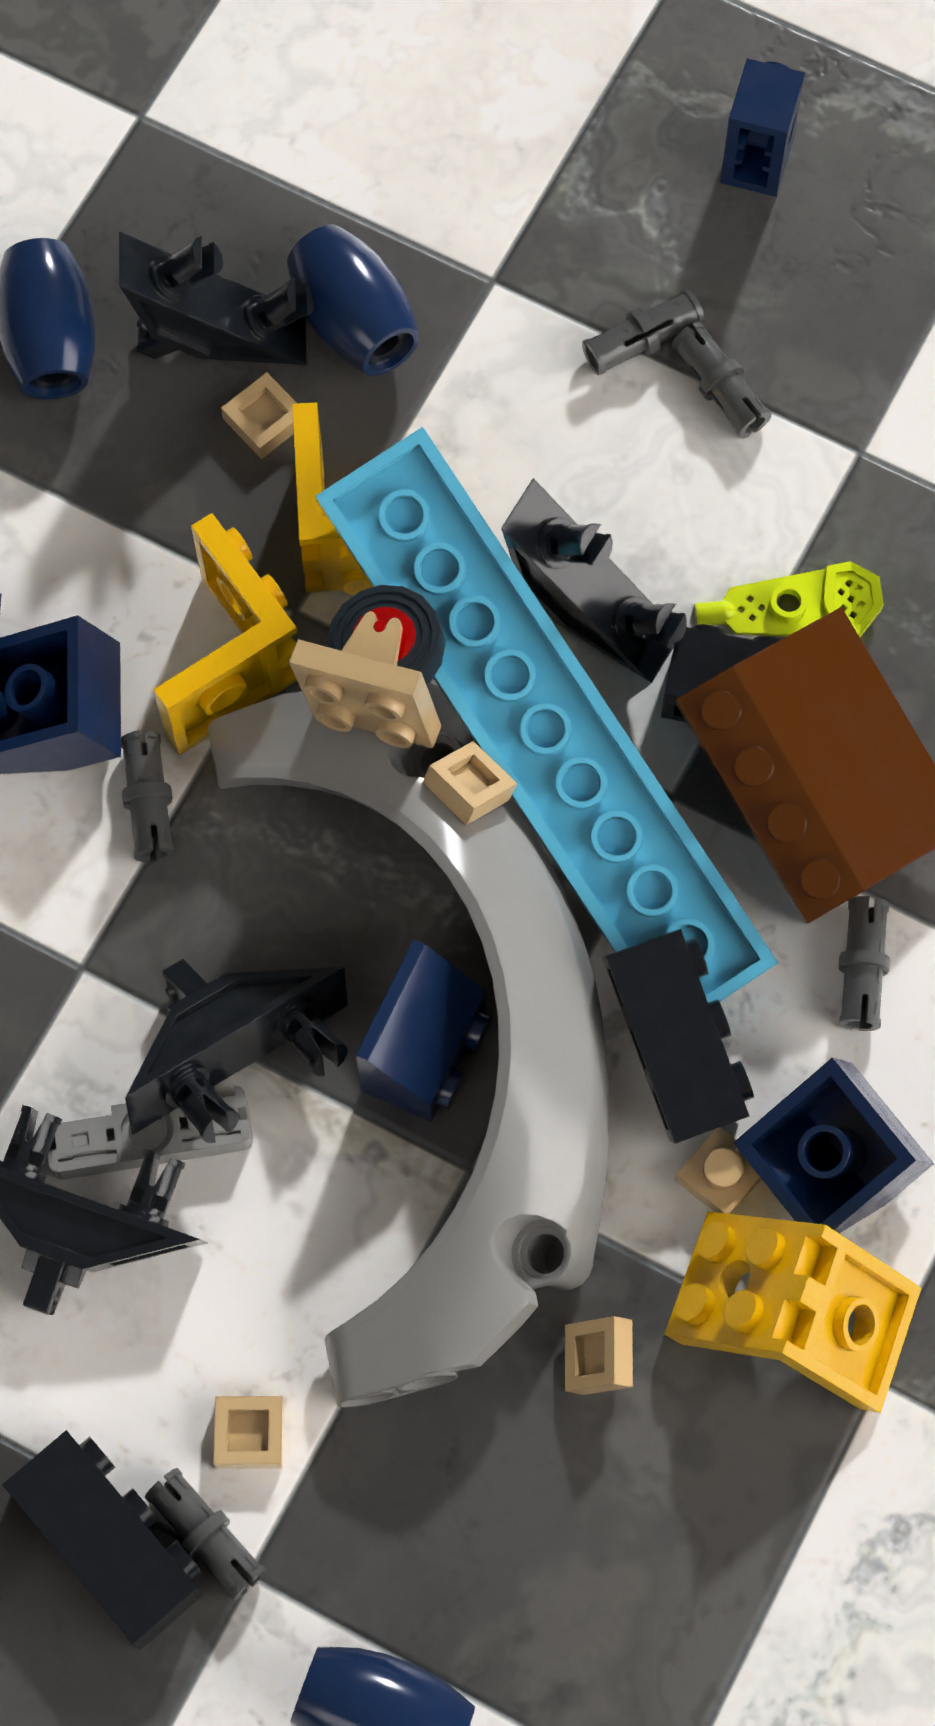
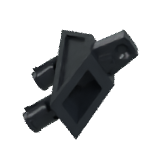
M119 231V286L140 318L137 321V352L153 359L180 350L199 359L307 365L306 316L312 314L316 307L311 288L307 283L296 288L295 278H293L282 287L265 295L218 274L223 267V257L214 241L202 247V236L192 240L184 248L171 254Z
M533 478L501 527L512 562L545 612L559 626L652 683L674 648V643L679 642L685 634L687 628L686 614L672 612L676 605L673 603L653 604L609 558L613 544L611 534L596 533L601 524L578 525Z
M184 959L164 969L162 973L167 985L165 991L174 1004L167 1007L168 1015L125 1097L132 1135L175 1109L180 1108L205 1142L216 1143L212 1120L230 1134L238 1123L239 1115L234 1108L227 1104L213 1086L286 1042L291 1044L316 1076H325L323 1055L333 1062L335 1066L339 1067L344 1062L348 1049L322 1021L348 1006L345 967L227 973L210 983H207Z
M22 1105V1113L4 1160H0V1219L19 1246L27 1249L21 1268L33 1272V1276L23 1302L25 1307L45 1315H54L65 1286L69 1285L79 1289L86 1271L97 1272L208 1243L168 1228L170 1221L164 1219L181 1170L184 1169L186 1163L171 1157L155 1184L161 1155L155 1151L145 1149V1157L127 1205L120 1204L118 1209L109 1207L44 1183L46 1177L40 1175L62 1119L47 1113L34 1135L38 1111L32 1107Z

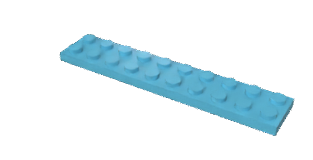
M421 427L315 496L317 503L373 587L379 585L403 586L422 595L438 613L446 641L442 665L433 679L476 744L517 783L511 797L612 950L616 952L668 932L681 929L685 941L696 938L706 961L709 974L699 979L708 1002L716 999L719 1002L778 964V961L425 429Z

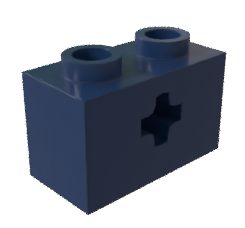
M746 59L728 120L720 183L777 197L794 140L805 72L790 69L779 62H760Z

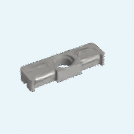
M234 1086V1096L222 1097L238 1113L239 1120L230 1134L212 1120L216 1143L205 1142L180 1108L160 1118L167 1125V1135L158 1147L149 1149L161 1155L159 1164L168 1163L171 1157L182 1161L249 1149L252 1146L253 1137L244 1090L239 1086ZM126 1103L112 1105V1115L63 1122L61 1125H58L47 1155L49 1168L56 1178L64 1180L141 1167L145 1157V1149L135 1146L130 1139L131 1127Z

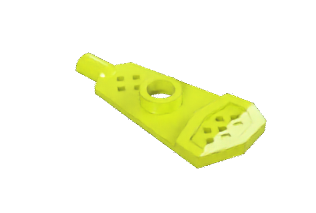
M851 561L826 566V569L730 587L723 601L694 603L697 625L725 624L735 635L787 637L842 607L860 638L881 612L884 605L880 576ZM785 594L793 595L799 600L800 607L795 611L786 612L779 608L777 599ZM761 606L764 610L761 611L758 608Z

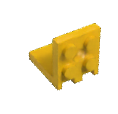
M317 402L292 404L299 541L302 549L306 593L343 590L347 594L355 595L373 586L315 498L317 494L325 490Z
M213 513L191 525L201 578L242 634L153 689L165 736L179 756L209 737L208 725L214 719L268 700L297 681L289 664L296 646V642L291 636L297 633V627L284 611V608L288 606L287 600L278 584L269 574L260 578L250 565L249 561L253 559V556L241 534L234 527L225 531Z
M707 1211L664 1335L682 1345L780 1360L860 1410L881 1413L921 1287L827 1225ZM750 1272V1279L746 1288L735 1293L740 1279ZM853 1311L855 1324L852 1334L849 1336L848 1321Z

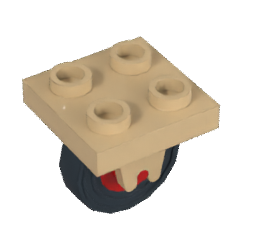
M379 585L362 590L343 603L330 624L327 647L298 639L289 664L313 716H315L318 722L328 728L341 732H349L352 727L375 733L383 742L399 748H410L414 743L433 749L441 729V723L427 684L432 681L442 665L446 640L438 613L422 595L403 586Z

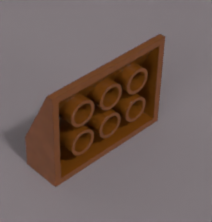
M842 607L739 662L676 699L679 711L804 924H808L935 849V764Z

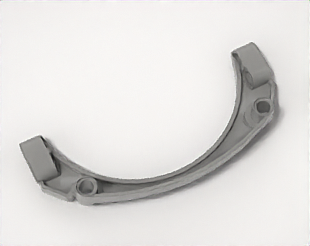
M302 691L290 692L222 715L209 723L208 733L218 786L221 789L249 785H287L320 790L353 800L384 815L399 825L429 853L448 876L466 905L486 954L492 975L498 1013L499 1060L495 1097L486 1136L473 1173L455 1209L432 1244L402 1278L378 1300L332 1330L324 1339L337 1406L348 1408L369 1405L439 1386L455 1380L458 1377L457 1371L481 1367L536 1310L538 1300L534 1289L549 1286L558 1290H573L582 1285L590 1276L594 1265L593 1259L601 1221L609 1149L607 1053L596 981L578 923L566 893L539 839L512 798L470 824L465 825L422 783L429 766L465 746L462 742L451 734L439 732L433 749L414 743L410 748H399L383 742L375 733L352 727L349 732L333 730L316 720ZM561 1241L564 1248L563 1261L555 1271L549 1273L545 1266V1256L548 1249L554 1243Z

